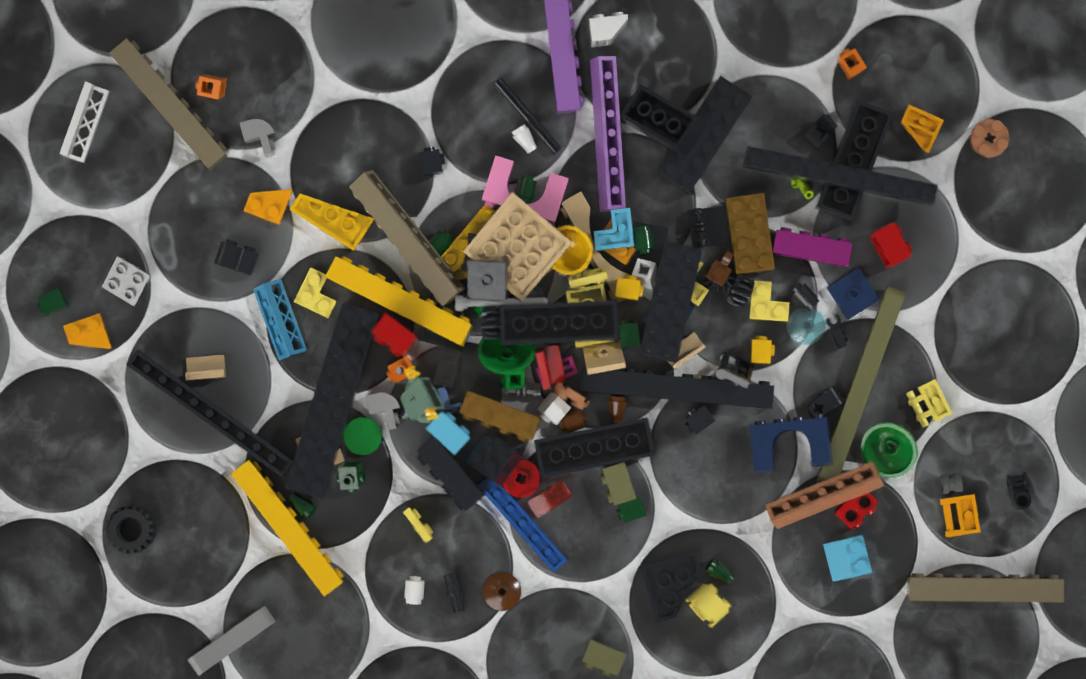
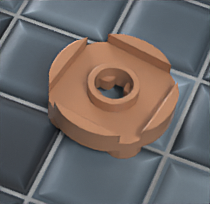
M986 119L974 127L970 136V143L976 153L986 158H993L1003 153L1008 147L1009 132L1001 121ZM987 133L995 137L992 144L989 141H985Z
M559 382L554 386V394L565 400L567 398L571 399L569 403L578 409L583 410L590 403L589 400H586V398L572 389L564 387Z

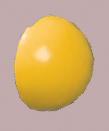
M566 225L556 228L572 243L553 264L552 268L565 275L580 273L588 267L593 257L594 250L590 237L578 227Z

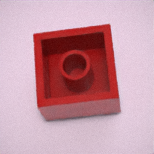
M894 222L869 236L887 270L912 256L911 252H913L910 244L904 242L902 238V229L899 225H895Z

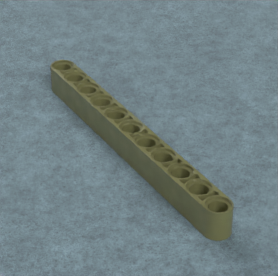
M887 286L831 438L833 465L821 466L816 479L818 483L841 474L906 292Z

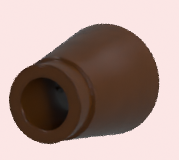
M610 395L608 403L611 423H622L627 404L626 396Z

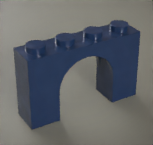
M813 415L812 419L805 420L804 417H794L793 421L785 422V419L773 420L774 423L766 424V421L754 422L755 425H750L754 472L756 473L776 471L774 445L779 436L788 431H798L807 437L810 444L813 467L833 465L829 420L827 417L823 418V415Z

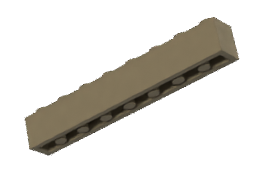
M126 38L109 54L211 171L227 157L225 153L226 147L220 141L218 143L215 142L212 138L214 133L208 126L205 129L200 124L202 119L195 112L191 114L187 109L190 107L183 98L179 100L175 95L177 90L171 83L166 85L163 81L165 76L159 69L154 71L150 66L153 62L146 54L142 57L138 52L141 48L134 40L130 42Z
M373 170L364 172L349 186L353 191L354 197L364 205L365 211L375 219L376 225L386 233L388 240L397 247L401 257L408 261L412 271L418 274L422 279L423 285L433 293L438 303L442 306L447 305L455 300V295H460L466 289Z
M912 573V577H907V600L1064 602V579H1059V575H1047V578H1039V575H1028V578H1020V574H1008V578H1001V574H989V578H982V574H970V578H963L962 574H951V577H943V574L932 573L931 577H924V573Z

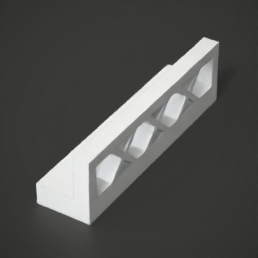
M88 82L84 83L59 154L82 163L85 162L110 91L96 87ZM94 90L104 93L102 100L94 104L91 98ZM94 108L96 117L88 122L85 117L86 111ZM87 126L90 131L89 137L81 140L79 131ZM81 144L84 150L81 158L71 154L73 148Z

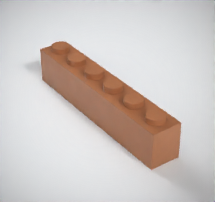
M870 462L768 503L766 508L771 522L779 529L884 487L878 468L873 462Z

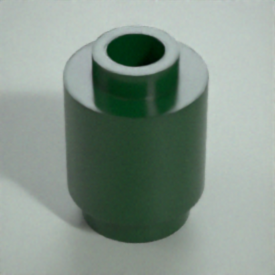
M523 175L522 178H518L515 194L526 204H531V200L534 199L537 181L533 180V176Z
M649 226L635 227V232L633 233L635 250L640 251V254L651 253V249L655 248L652 230H650Z
M439 230L429 242L441 256L450 247L453 238L446 230L443 232Z

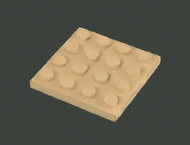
M512 192L463 252L472 260L507 261V289L519 300L523 301L572 242Z

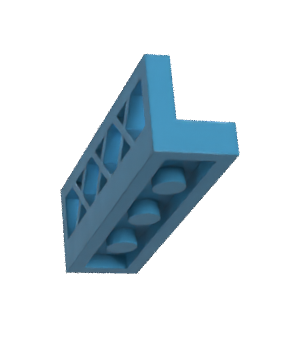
M278 279L254 288L253 291L279 361L307 351L282 280ZM277 285L278 296L273 293L271 286ZM279 303L285 307L284 314L279 310ZM286 321L291 324V332L285 327ZM293 339L297 341L300 349L294 350L291 343Z

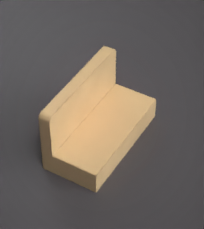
M695 332L682 340L677 363L669 362L673 370L706 348Z
M224 355L186 358L187 372L185 377L187 381L226 378Z

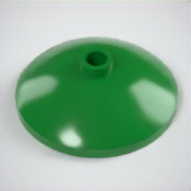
M501 337L495 340L482 338L478 346V356L481 363L490 371L499 374H513L524 370L532 363L536 354L535 344L502 346Z
M892 422L878 423L864 434L861 441V455L865 464L873 462L882 477L896 478L903 476L916 463L918 456L916 441L912 434L899 424ZM890 443L894 444L895 448H892Z

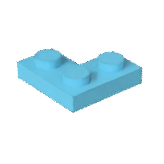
M631 209L611 210L613 229L594 231L596 251L635 247Z

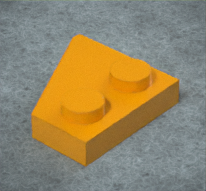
M908 105L900 123L922 150L929 154L944 120L912 105Z
M293 190L250 193L243 211L280 225Z

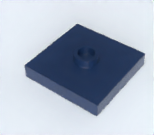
M857 268L826 288L847 320L880 300L860 268Z

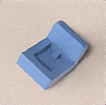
M439 388L438 395L445 407L444 412L448 411L451 414L460 411L459 407H462V402L450 405L446 388Z

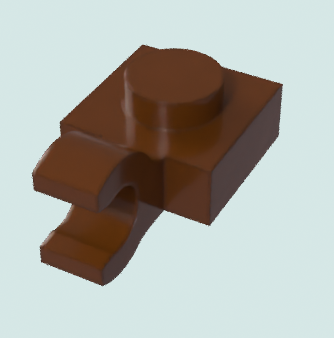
M727 251L721 262L715 260L706 278L722 287L732 271L727 266L734 254Z

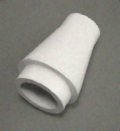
M525 124L512 131L513 138L527 154L537 148L529 127L526 128Z

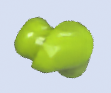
M791 179L792 188L799 187L806 199H811L814 196L812 189L805 180Z

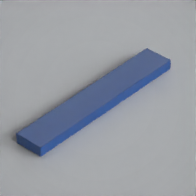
M486 478L478 485L480 490L553 573L568 560L511 494L505 490L504 486H499L489 478Z

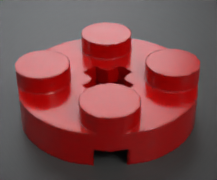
M521 459L503 484L505 490L509 494L520 498L532 495L540 483L539 470L530 461ZM517 474L526 475L527 478L524 480V484L516 482Z

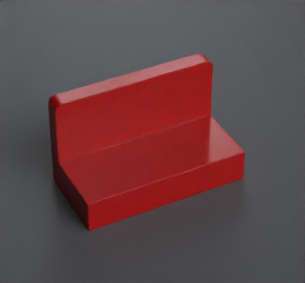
M559 345L536 348L543 390L551 389V384L565 382Z

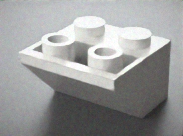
M623 12L612 13V16L604 17V14L593 15V18L589 19L591 47L611 45L627 25L628 14L623 15Z

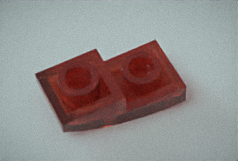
M561 480L547 488L544 492L529 499L527 503L536 517L539 518L570 499L572 495Z

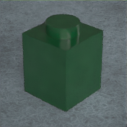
M59 288L37 298L39 301L37 307L40 313H44L46 316L69 307L62 290Z
M633 320L621 321L622 325H618L622 349L641 346L637 322L633 323Z
M641 497L619 504V509H616L619 520L623 519L624 523L646 516Z

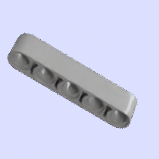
M263 606L189 658L188 662L199 676L276 621L266 606Z

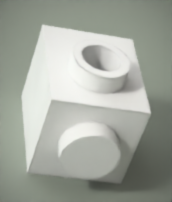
M638 258L632 276H636L637 280H641L640 285L653 289L658 271L657 265L652 261Z
M551 392L536 410L541 413L539 417L547 424L551 422L557 425L571 407L558 395Z

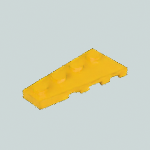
M303 194L298 195L289 209L352 251H355L375 220L374 218Z
M484 205L441 256L453 273L461 269V264H464L466 254L463 251L468 245V232L478 234L496 212L491 207Z

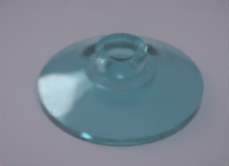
M801 307L793 311L789 316L787 331L795 342L802 345H810L816 343L823 336L825 321L822 314L816 309L812 308L808 311L806 308L803 309ZM804 322L810 323L809 329L803 327Z

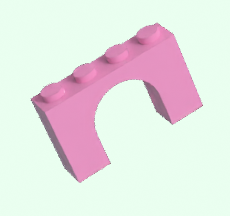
M495 155L482 196V201L485 202L484 205L491 208L501 207L510 196L507 185L514 161ZM553 173L549 175L542 197L538 201L528 204L550 224H555L569 180V178Z

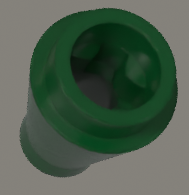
M293 492L288 498V501L300 516L306 519L310 518L317 508L314 502L296 492Z
M711 559L705 567L708 576L720 580L727 585L734 578V575L729 572L719 559Z

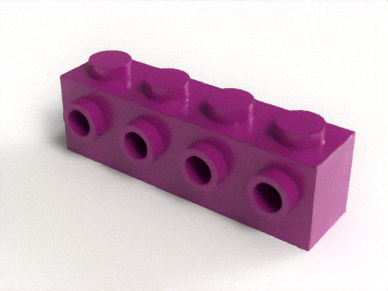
M785 227L775 231L772 247L773 254L841 267L849 266L853 243H848V239L837 238V240L829 239L830 236L818 234V237L810 236L811 232L799 231V233H794L792 229Z

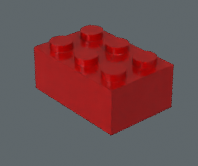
M386 313L372 330V333L375 335L373 339L382 346L389 345L390 348L388 350L398 358L407 356L419 341L414 334Z

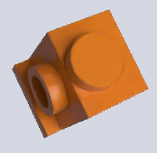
M848 48L839 54L840 57L837 61L848 80L867 68L855 48L851 51ZM847 61H853V66H848Z
M206 74L199 76L196 81L197 95L214 99L225 97L227 78Z
M405 356L387 366L389 370L386 374L391 382L395 381L398 384L407 379L405 369L413 366L409 357ZM398 367H402L404 369V372L402 374L397 373L396 370Z

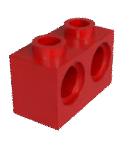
M866 493L842 503L833 513L849 529L853 527L857 529L864 522L862 518L866 514L870 516L878 508L876 506L878 501L870 493ZM863 496L869 500V504L865 508L859 504V500ZM849 510L855 513L853 521L846 519L845 515Z

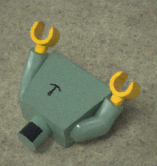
M414 365L406 368L405 374L408 382L404 393L400 397L404 407L399 410V415L403 419L410 418L411 420H418L420 423H431L434 419L439 418L437 413L443 411L445 407L431 378L418 377L420 373L415 371Z

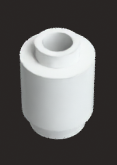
M409 576V579L405 580L404 598L407 604H421V600L424 599L425 581L421 580L420 576Z

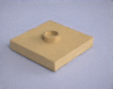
M620 340L582 347L588 374L626 368Z

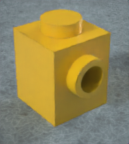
M626 275L625 278H617L615 298L638 301V297L643 295L644 285H640L641 280H637L636 276Z
M756 336L755 340H751L750 363H771V356H774L775 345H771L772 340H767L766 336Z

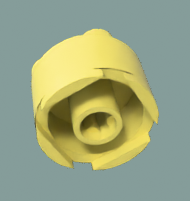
M703 583L686 598V601L692 602L689 605L703 622L707 619L710 622L708 626L712 628L729 612L728 609L731 606L724 598H719L716 594L718 591L712 584Z

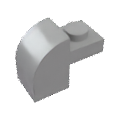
M261 119L240 122L244 141L250 143L260 140L264 155L266 157L273 156L272 150L276 149L273 139H269V137L276 135L273 128Z
M387 393L366 395L369 414L385 412L389 430L397 429V424H400L399 416L393 410L401 408L398 401Z

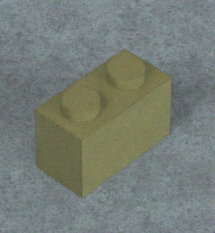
M625 462L602 469L603 473L600 474L603 485L607 484L609 491L606 492L609 503L613 502L614 506L636 499Z
M590 639L582 662H585L584 666L589 669L595 670L596 667L602 669V674L606 676H618L626 653Z

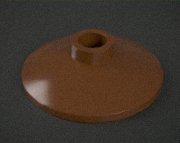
M506 572L495 573L486 580L483 586V597L491 608L499 611L509 610L518 603L521 597V586L513 575ZM500 588L506 590L504 595H499L498 590Z

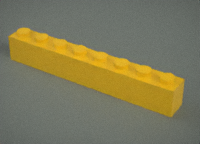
M342 256L341 259L335 257L325 276L326 278L464 347L474 327L470 324V319L462 315L458 318L453 315L454 311L446 307L440 309L436 307V302L428 298L424 301L419 298L420 294L412 290L406 292L402 290V285L394 281L390 284L385 281L386 277L378 273L372 275L368 273V268L360 264L358 267L352 265V260L345 256Z
M248 460L232 472L231 475L320 592L326 596L344 582L342 580L344 575L338 568L334 569L330 564L332 560L326 552L323 554L319 550L321 546L315 537L310 538L307 534L309 529L303 522L299 523L295 518L297 514L291 506L287 508L284 504L286 499L279 491L277 493L272 488L274 484L271 479L261 474L262 468L257 461L252 462V460Z

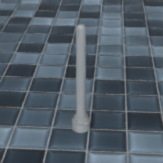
M455 295V311H463L467 307L548 303V299L545 297L525 298L521 301L518 298H507L506 300L467 299L463 295Z

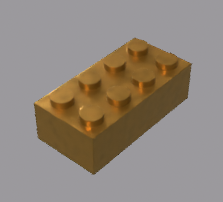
M764 193L726 198L724 201L732 254H734L735 276L773 271L775 266Z
M467 391L460 410L464 419L472 422L478 419L481 421L480 425L492 428L494 425L499 427V432L510 435L511 432L517 434V439L528 442L529 439H534L541 420L539 417Z

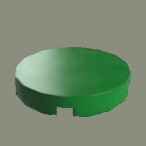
M359 417L348 423L344 432V441L351 452L357 455H368L378 449L382 441V432L374 420Z

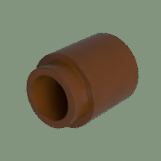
M580 410L566 413L559 424L562 433L566 431L569 433L585 428L584 424L587 423L584 412L580 413Z

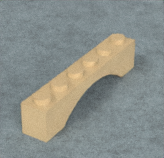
M579 192L561 202L562 208H560V211L565 219H570L572 224L569 226L578 227L590 237L594 250L590 263L593 268L606 266L608 279L602 284L607 283L610 289L608 294L612 301L617 300L620 303L625 299L615 298L617 278H625L629 274L610 265L601 256L599 251H596L589 228L591 208L582 192Z

